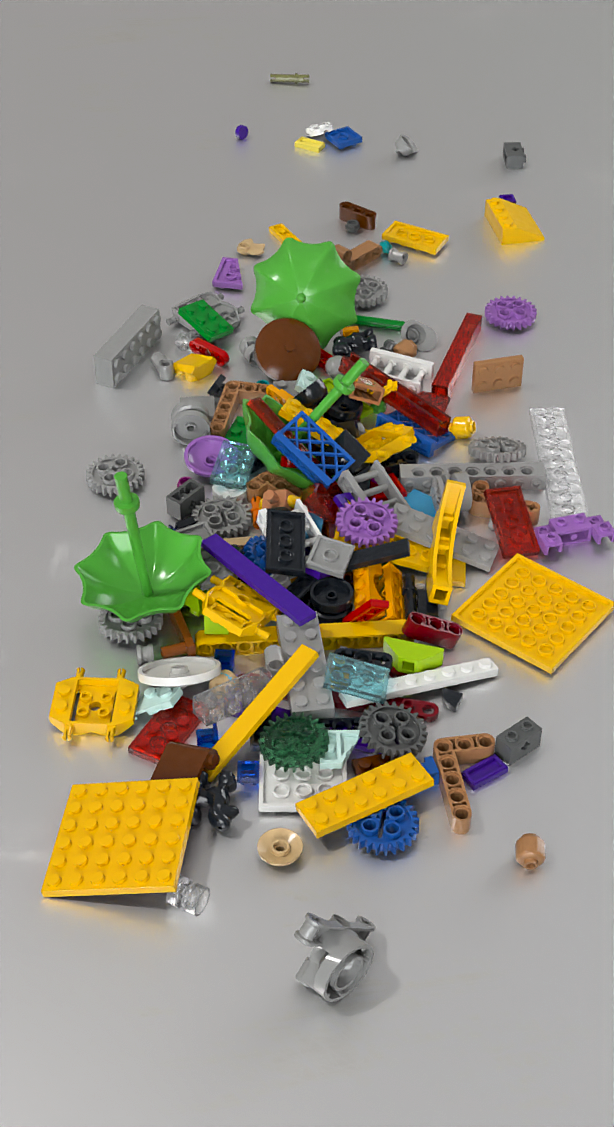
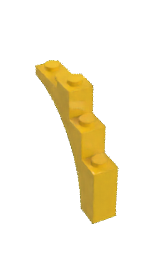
M449 479L446 480L439 509L436 511L432 525L433 540L429 551L430 566L425 580L428 602L448 606L453 589L452 558L454 541L466 489V483Z

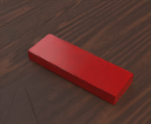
M370 599L342 618V623L370 621L389 608V601Z

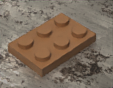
M522 355L473 362L472 392L478 393L521 386L524 357Z

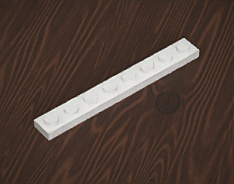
M482 658L471 662L339 689V697L346 708L498 676L499 669L490 658Z

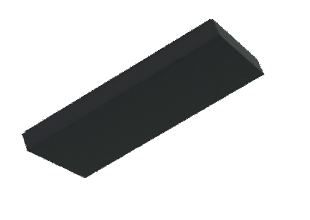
M267 509L266 573L296 577L305 576V513Z

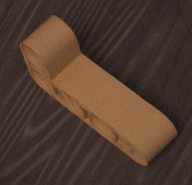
M370 240L351 250L340 244L335 245L341 260L353 271L379 258L383 251L382 246Z
M268 471L260 473L246 484L247 501L251 503L253 497L255 502L256 496L263 498V493L267 490L285 489L299 497L304 494V491ZM315 498L310 499L305 504L310 513L315 509Z
M483 480L473 483L471 488L472 506L468 511L469 514L490 519L491 514L508 509L511 513L510 523L526 526L538 524L540 505L537 502L490 494L489 484Z

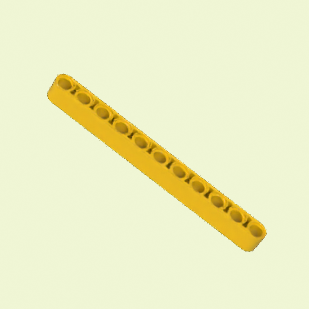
M405 619L319 624L324 650H336L341 646L351 649L383 647L384 636L414 642L415 639L408 638L402 633ZM277 626L263 627V629L271 633L267 641L255 634L253 636L239 637L230 632L229 635L204 634V630H200L195 634L196 654L201 657L264 654L266 647L270 645L279 646Z

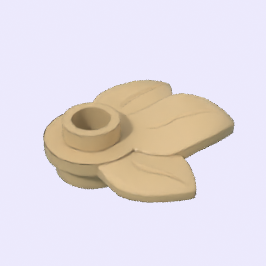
M249 238L238 244L237 252L241 255H261L264 253L265 244L253 243V240Z

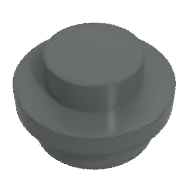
M348 220L345 229L354 233L360 229V224L357 220Z

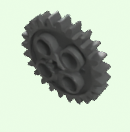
M384 701L383 706L376 702L375 707L370 705L368 710H364L359 720L358 730H360L359 737H363L362 743H368V750L373 748L375 749L374 755L380 752L382 753V759L387 755L390 761H392L394 757L399 758L410 752L414 757L417 756L418 752H422L427 741V725H422L424 719H417L418 713H410L411 707L404 709V704L398 707L394 701L392 705Z

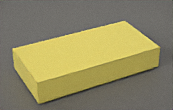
M301 136L295 141V147L319 153L325 148V143Z

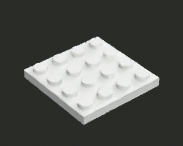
M272 739V751H260L259 812H297L295 803L347 781V761L342 769H320L318 739Z

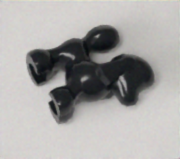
M369 327L363 332H354L347 337H336L333 340V356L340 355L347 359L356 358L357 354H361L364 351L370 352L372 347L377 348L373 329Z
M202 771L199 778L200 786L191 825H198L202 818L201 809L210 806L211 808L208 811L209 823L217 830L227 831L231 826L232 820L239 814V809L236 806L229 805V793L237 789L235 775L233 772L223 771L220 773L218 785L211 787V782H208V774Z

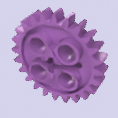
M508 295L506 298L500 296V299L495 298L490 300V303H487V306H485L486 321H490L489 324H494V327L500 326V329L505 327L506 330L512 328L515 331V328L521 330V327L527 328V325L531 326L532 323H535L537 309L535 305H531L532 302H527V299L521 300V297L516 299L515 296L510 298Z
M358 497V502H355L351 499L350 504L344 503V507H340V512H337V532H340V537L345 536V542L351 540V545L358 543V548L362 545H365L366 548H369V545L384 544V541L389 543L390 538H394V534L397 533V514H394L393 508L389 509V504L382 505L383 500L376 502V498H373L372 501H369L368 497H366L365 501H362Z

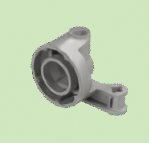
M308 912L305 915V922L300 930H296L294 936L301 943L315 947L310 957L305 959L295 977L304 986L315 990L326 1001L335 1002L341 1000L359 985L370 968L374 953L372 947L365 940L376 927L371 921L362 916H357L355 922H348L336 914H333L330 920H325Z

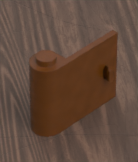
M171 741L166 745L150 780L197 777L199 779L203 769L213 770L216 768L220 757L217 750L213 748Z

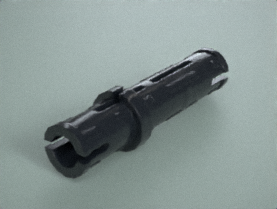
M406 573L402 577V595L405 601L406 620L411 612H417L416 595L418 591L415 587V576L412 573Z

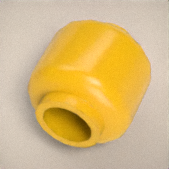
M470 416L454 417L452 423L449 424V431L456 439H468L475 434L476 423Z

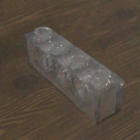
M260 667L192 696L193 713L206 726L237 714L251 704L274 676L266 668Z

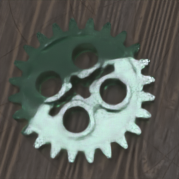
M293 712L290 717L284 713V718L282 719L276 716V722L269 720V726H263L264 732H260V739H258L260 754H263L264 761L268 760L269 766L275 764L276 770L284 767V772L292 768L293 773L296 772L297 768L304 772V766L312 769L313 762L320 764V758H325V752L329 751L328 745L330 744L325 724H320L319 718L312 720L311 714L304 717V712L299 716H296V713Z

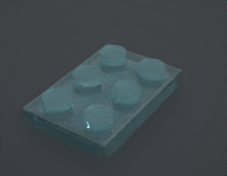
M223 440L210 476V484L241 490L246 489V484L256 459L248 444Z
M330 652L327 657L323 688L384 704L387 697L390 669Z

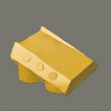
M191 353L173 363L174 373L185 375V380L188 382L199 381L212 374L217 360L211 356Z

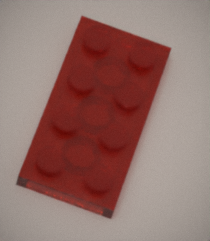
M521 486L485 489L484 496L502 558H513L517 553L524 557L538 555L540 548Z
M181 696L174 707L160 710L153 715L128 746V753L157 765L169 742H186L209 712L208 706Z

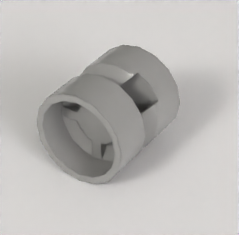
M249 336L241 341L239 350L250 365L258 366L254 353L256 337Z

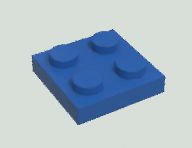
M349 126L325 132V138L338 149H344L347 146L362 142V136Z

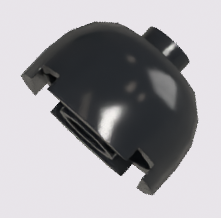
M319 378L293 399L298 400L302 406L313 410L327 396V387Z

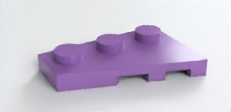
M222 258L213 278L212 287L243 290L238 258Z

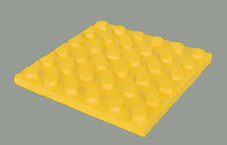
M517 553L451 614V621L552 674L614 610V601Z
M198 777L72 785L42 885L41 893L43 897L176 892L200 786Z

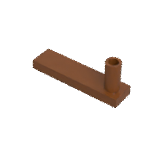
M181 611L168 613L180 643L160 647L162 658L166 659L182 654L196 656L195 643Z

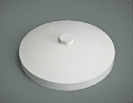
M201 656L160 659L146 663L138 668V680L140 682L159 687L186 688L187 686L206 682L221 674L220 661Z

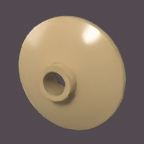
M275 828L265 832L259 838L257 851L261 859L266 863L274 866H285L295 862L301 856L303 843L299 835L294 831L286 828Z

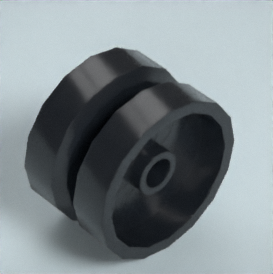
M342 394L323 414V417L328 419L331 424L357 420V423L361 422L363 402Z
M325 577L317 580L311 586L310 608L317 611L319 624L342 623V618L353 611V588L346 580L338 577Z

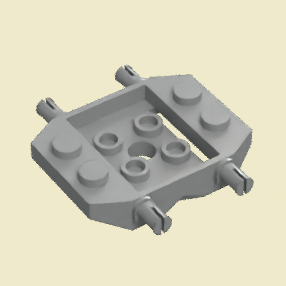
M210 291L198 294L173 306V317L166 319V323L169 326L179 322L191 330L186 333L187 337L191 339L195 336H203L178 314L179 308L203 299L219 315L228 314L223 318L233 328L240 326L239 314L245 312V309L242 306L237 308L228 302L222 301L224 299L222 293L216 295Z

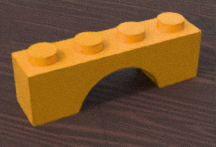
M382 563L353 570L355 609L370 599L383 600L374 584V580L382 576ZM385 611L370 621H377L385 616Z

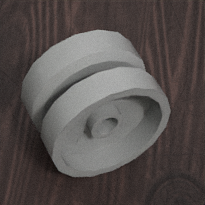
M189 400L183 401L173 408L171 413L172 436L177 442L188 445L196 438L209 435L210 418L209 411L205 405L198 401Z

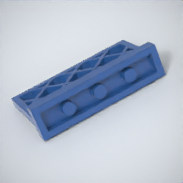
M403 407L387 415L382 412L377 414L375 428L389 422L396 425L404 424V426L413 427L414 436L417 438V441L409 448L428 458L434 455L435 450L456 439L451 432Z
M303 411L296 415L284 428L274 434L270 442L323 493L340 477L342 471L347 470L355 462L340 445ZM302 418L307 422V427H297V421ZM286 431H295V439H288L284 433ZM298 431L307 432L308 439H298ZM310 432H317L320 435V440H311ZM298 443L308 444V452L301 451L298 448ZM311 444H321V452H311ZM324 444L331 445L334 453L324 452ZM312 456H321L322 464H315L312 461ZM325 456L334 457V465L325 464ZM337 457H344L348 463L346 465H338ZM325 468L335 469V476L332 479L325 474Z

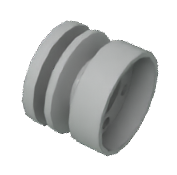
M465 472L452 473L449 480L466 483L460 512L469 511L472 506V489L469 477ZM446 474L442 476L434 475L431 480V497L435 511L439 509L446 480L449 479Z

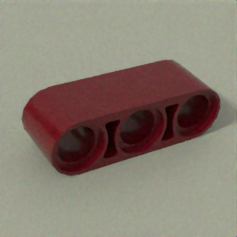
M411 612L402 627V633L411 639L452 649L463 634V629L459 624L419 612Z

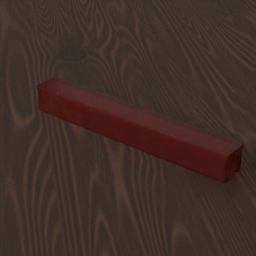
M466 313L432 382L431 398H435L438 395L443 396L445 401L448 400L481 331L482 315Z
M354 352L348 358L342 356L338 371L345 375L361 357ZM370 363L367 369L360 375L361 377L374 380L381 387L387 385V380L396 381ZM399 382L397 383V391H391L382 398L385 403L436 437L449 431L448 428L451 421L449 415Z

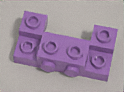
M584 512L549 519L548 525L534 527L530 531V538L541 548L544 555H548L549 548L556 547L558 552H562L563 546L591 541V535L597 545L601 544L602 537L607 536L611 542H614V528L610 522H604L601 515L586 517Z

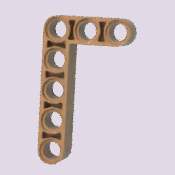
M228 381L224 386L212 418L210 435L225 437L232 425L239 404H243V399H262L266 395V387L269 384Z
M487 733L439 738L433 744V759L439 770V787L450 828L456 834L463 835L469 832L472 818V810L459 765L478 763L494 754L495 738Z

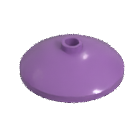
M207 435L196 438L187 445L184 452V461L186 466L197 475L218 477L227 474L235 467L238 461V452L235 445L228 439L221 436Z

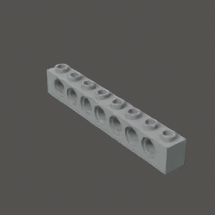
M543 462L399 464V482L407 492H411L413 489L421 492L430 491L431 480L434 475L442 476L446 474L450 479L452 473L459 472L467 473L471 488L475 481L483 480L489 484V490L545 489L546 472Z

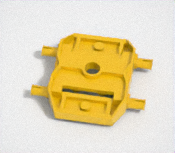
M392 422L370 430L365 429L366 433L356 438L371 454L364 463H374L375 460L381 463L417 441V438L414 436L413 427L404 426V424L396 425Z
M213 575L210 582L216 586L207 593L202 592L198 588L193 590L192 595L203 602L202 614L210 618L212 622L220 624L230 633L236 634L239 637L253 636L255 634L266 641L270 638L271 633L263 629V627L271 620L276 622V615H279L278 608L253 588L230 575L224 580Z
M79 667L76 670L75 677L56 682L49 721L63 732V740L67 741L68 738V741H70L72 735H83L93 732L105 736V741L109 742L110 739V742H113L114 736L120 735L134 725L140 689L138 684L125 679V669L122 668V672L121 668L118 669L117 678L84 677L85 669L81 667L80 671ZM80 693L75 720L71 721L76 695ZM99 707L97 711L91 710L92 708Z

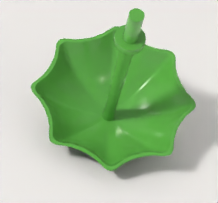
M288 237L273 256L257 263L253 267L256 278V294L251 306V312L261 318L266 324L281 318L301 321L313 330L319 340L320 348L324 349L337 332L357 322L355 294L361 277L341 260L333 242L308 244Z
M360 358L345 375L338 374L333 379L334 388L309 415L315 423L342 394L350 395L355 390L353 383L369 366L368 361ZM267 394L260 400L243 399L242 410L246 427V438L251 452L265 465L269 473L283 478L298 488L319 489L298 468L280 466L281 456L284 455L270 443L274 434L289 423V421L278 415L283 405ZM303 421L299 427H307V422ZM286 431L284 433L288 439H295V431ZM298 431V439H308L307 433L305 431ZM298 443V448L301 451L308 452L306 443Z
M123 471L117 472L114 475L118 496L114 499V508L119 514L124 516L127 531L105 533L97 548L88 557L74 566V570L80 576L83 584L81 603L93 609L113 612L127 623H134L155 614L178 612L184 606L188 594L201 585L211 574V569L205 564L201 555L202 537L176 532L160 521H154L139 528L135 513L140 507L139 497L131 492L127 473Z

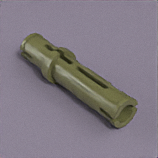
M270 74V77L276 78L270 79V82H295V84H298V82L309 83L310 80L304 79L310 78L309 74Z

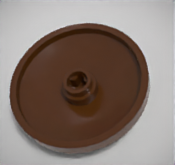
M281 318L269 322L262 328L255 341L254 353L258 366L269 378L275 381H295L298 379L302 369L312 373L315 371L320 361L321 348L317 336L310 327L295 319Z

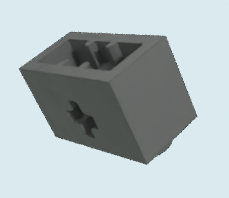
M520 142L504 143L503 158L506 169L523 168V164L526 163V154H524V147L522 148Z
M190 478L166 496L167 514L180 521L190 515L192 510L195 509V505H200V501L205 502L204 485Z
M525 717L496 736L494 754L508 766L512 765L540 746L542 728L529 717Z

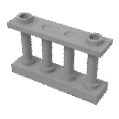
M378 460L374 461L369 472L355 477L352 476L349 470L342 471L337 481L343 493L350 492L356 502H358V497L365 501L366 497L383 492L388 500L384 501L382 505L389 504V507H394L397 502L410 507ZM374 478L379 485L363 491L358 483Z

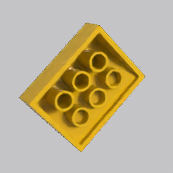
M501 198L486 199L484 215L501 245L542 241L545 239L526 207Z

